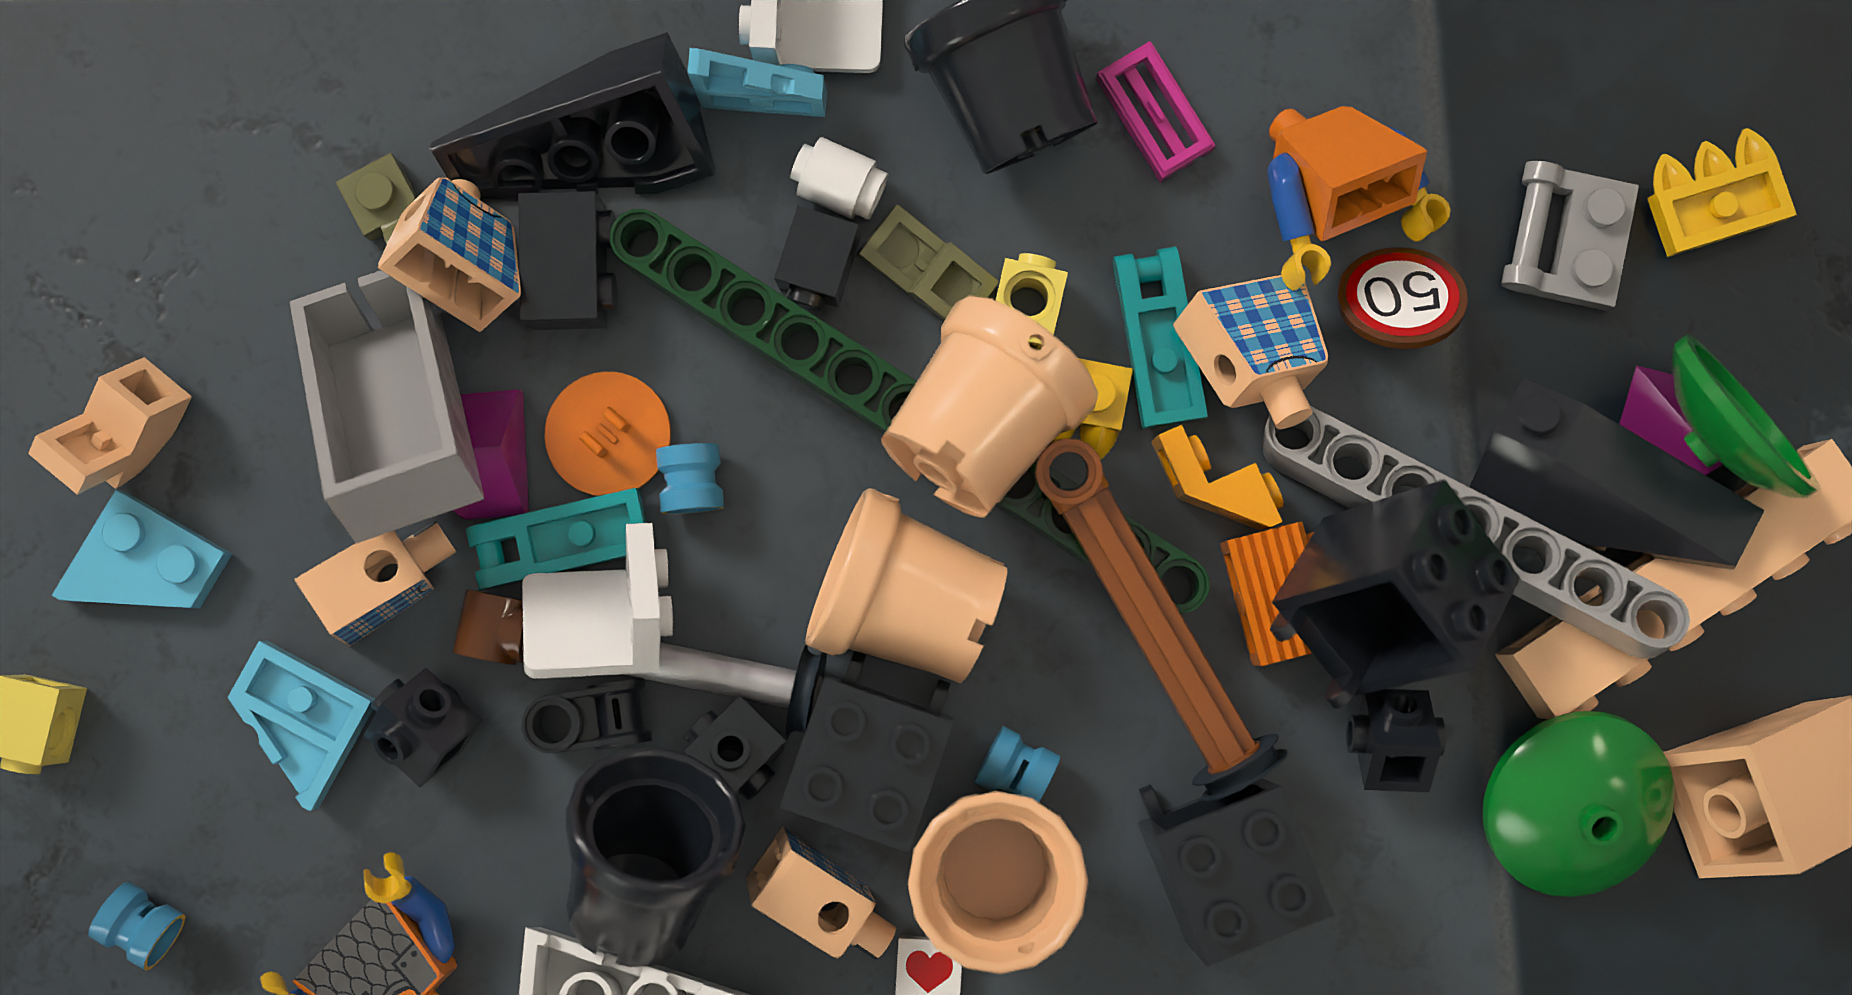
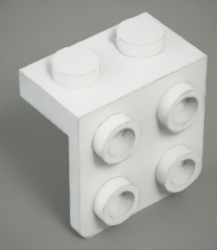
M751 0V6H740V44L749 45L753 60L778 66L782 64H798L810 67L816 72L873 73L879 68L881 63L883 0Z
M652 523L626 524V570L533 573L523 579L524 670L529 677L556 678L653 673L660 671V636H672L673 619L671 596H658V588H668V559L666 549H654Z

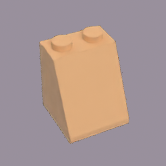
M1852 695L1804 702L1663 752L1669 762L1674 779L1675 801L1673 810L1699 878L1800 874L1852 847Z

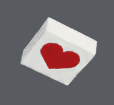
M899 935L895 995H960L962 965L937 950L928 937Z

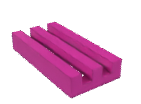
M1151 41L1097 72V82L1160 183L1171 177L1172 173L1177 170H1183L1199 157L1202 156L1203 158L1213 152L1216 145ZM1142 62L1144 63L1192 140V146L1184 147L1135 66ZM1122 75L1173 156L1167 160L1116 79L1118 76Z

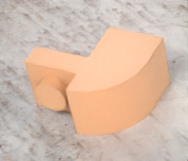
M143 357L100 376L84 413L36 435L28 454L77 495L104 481L117 489L140 473L173 436L192 396Z

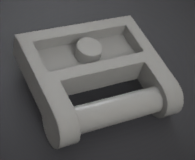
M1527 162L1522 178V184L1527 186L1513 260L1512 264L1505 265L1501 286L1516 292L1604 311L1614 308L1639 185L1566 170L1562 166L1551 162ZM1552 193L1564 195L1565 201L1549 274L1537 267Z

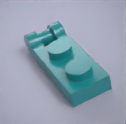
M1177 247L1156 249V256L1134 259L1133 253L1113 256L1114 279L1119 293L1142 430L1206 419L1208 415L1199 366L1173 326L1174 322L1188 305ZM1160 281L1163 296L1142 299L1139 284Z
M632 488L465 528L469 548H476L481 570L475 572L478 590H492L522 582L527 575L533 573L565 572L625 558L626 524L647 523L640 490ZM516 538L520 560L505 564L501 542Z

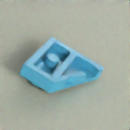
M690 48L687 74L702 108L825 117L827 89L824 75L814 73V70L810 67L798 64H782L778 66L703 49Z
M115 490L51 596L64 601L201 608L231 558L232 553L128 492Z
M259 641L227 697L244 723L250 724L256 730L259 737V745L272 764H279L299 793L295 797L299 804L310 812L318 810L371 715L373 711L371 705L375 700L373 697L269 641Z

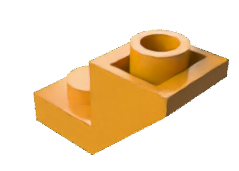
M1180 425L1159 434L1151 441L1177 499L1259 531L1283 522L1278 509L1284 507V501L1278 485L1269 472L1261 475L1256 463L1208 483L1204 472L1210 470L1211 465L1197 435L1187 437L1183 426Z

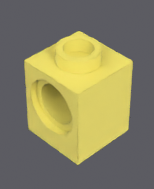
M1021 253L1019 254L1018 261L1005 258L996 301L1013 308L1010 297L1016 290L1024 287L1036 289L1044 297L1046 307L1039 314L1028 317L1054 335L1068 272L1055 269L1056 261L1041 255ZM1028 339V344L1032 349L1041 350L1042 345L1039 339Z
M26 674L0 675V757L2 758L0 768L24 774H41L43 766L69 763L87 688Z

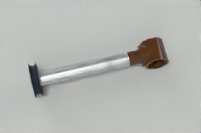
M466 589L452 652L511 665H516V662L523 663V600ZM660 642L659 672L624 675L734 698L740 695L744 700L787 708L786 737L788 738L793 731H800L804 735L806 733L823 684L827 653L812 654L808 650V646L805 645L797 670H791Z

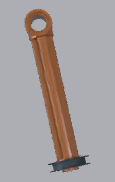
M1064 438L1052 442L1035 462L1034 476L1037 485L1051 500L1058 514L1064 516L1208 764L1199 771L1192 781L1193 785H1205L1206 790L1202 793L1201 800L1206 802L1218 800L1250 786L1269 774L1287 757V750H1275L1274 748L1279 735L1271 733L1255 739L1252 737L1108 488L1110 484L1103 473V466L1097 452L1089 444L1079 439ZM1064 452H1073L1079 455L1086 466V476L1083 482L1077 488L1071 490L1057 488L1049 475L1053 459Z

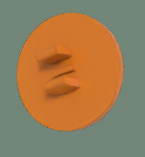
M597 372L581 377L571 383L559 394L552 404L545 425L546 450L555 470L571 486L594 496H602L632 488L640 489L645 486L659 472L657 469L656 449L670 446L671 444L670 419L661 399L644 382L619 372Z

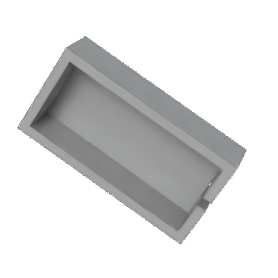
M381 270L359 277L358 283L359 288L383 328L377 330L372 328L346 283L289 301L324 500L356 544L484 499L440 308Z

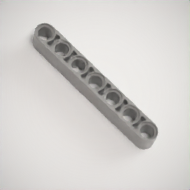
M1310 406L1313 411L1311 416L1303 422L1292 426L1301 429L1309 438L1310 443L1301 449L1292 450L1282 446L1275 436L1281 429H1277L1271 415L1268 416L1262 442L1263 455L1268 464L1277 471L1350 509L1392 496V490L1400 486L1418 488L1445 479L1461 501L1470 508L1477 522L1499 551L1508 558L1513 569L1519 575L1520 580L1513 595L1612 647L1636 658H1654L1680 642L1686 635L1690 624L1689 611L1683 600L1668 589ZM1345 456L1357 458L1364 464L1367 475L1359 480L1345 479L1336 472L1333 462ZM1517 547L1533 549L1542 560V572L1539 574H1529L1520 570L1513 561L1512 550ZM1586 578L1598 584L1603 593L1602 605L1590 606L1579 600L1574 592L1573 584L1575 579ZM1646 609L1660 617L1664 624L1662 639H1654L1641 632L1636 621L1638 610Z

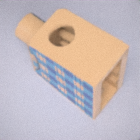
M439 177L426 188L401 214L378 264V269L478 332L486 328L517 300L521 294L513 225L507 218L480 201V191L477 186L463 179L451 181L448 178Z
M1282 275L1198 291L1174 322L1173 326L1222 403L1231 408L1264 401L1277 429L1295 426L1310 417L1313 411L1303 390L1326 367L1328 353L1306 283L1304 282L1299 289L1293 291L1285 285Z
M435 520L404 540L394 530L360 543H355L294 580L330 635L350 647L429 594L434 587L425 575V572L455 554L456 550ZM398 564V571L392 579L386 582L378 581L379 574L385 566Z
M784 826L780 828L746 878L751 905L834 958L838 959L851 944L876 960L885 952L895 935L896 926L873 912L876 902L866 884ZM834 901L839 902L838 905L831 910H821V908L827 903Z

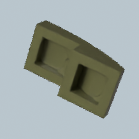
M898 204L892 206L855 254L893 285L943 321H945L956 302L968 296L988 298L999 283L995 277L952 242L945 243Z

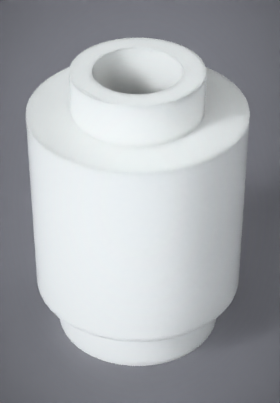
M820 137L814 147L808 144L802 146L794 162L790 179L799 182L796 193L798 196L847 218L853 219L855 215L869 220L882 196L889 173L876 168L877 161Z

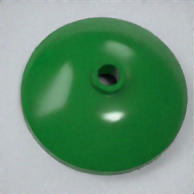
M1686 334L1674 344L1672 355L1674 389L1682 413L1693 429L1684 436V440L1694 454L1709 468L1720 461L1729 471L1750 485L1794 498H1809L1820 490L1816 477L1799 452L1737 378L1694 337Z
M1595 711L1573 712L1553 717L1538 724L1519 737L1495 766L1483 801V826L1487 841L1501 865L1516 880L1535 891L1554 896L1574 897L1606 890L1638 871L1650 859L1662 842L1668 830L1674 809L1675 787L1673 774L1669 762L1658 744L1642 729L1622 717ZM1605 817L1599 826L1592 829L1594 823L1599 818Z

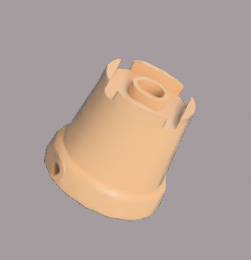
M968 296L956 302L941 326L940 346L902 407L893 418L891 426L887 429L881 441L889 456L913 480L917 481L921 474H923L939 486L933 495L966 514L981 518L985 517L988 512L990 513L996 503L1001 501L1004 495L1060 433L1076 429L1095 408L1098 391L1089 371L1075 354L1046 328L1020 311L994 299ZM1028 339H1039L1042 345L1041 350L1032 349L1028 344Z
M869 488L862 493L856 503L833 554L813 608L805 643L811 648L834 657L836 654H844L850 649L931 672L962 683L969 675L983 648V645L977 642L982 635L985 625L989 624L992 626L1005 587L1007 567L1004 566V563L991 559V557L901 513L900 499Z
M997 791L982 795L963 796L932 820L914 848L908 881L915 919L934 947L965 968L996 974L1035 967L1062 948L1083 916L1088 886V877L1081 846L1062 818L1030 797Z

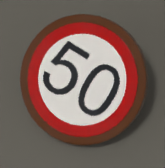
M1405 247L1379 249L1359 257L1342 274L1337 292L1339 312L1345 323L1355 333L1372 343L1395 349L1423 348L1446 339L1462 323L1468 301L1465 283L1459 273L1449 263L1429 252Z

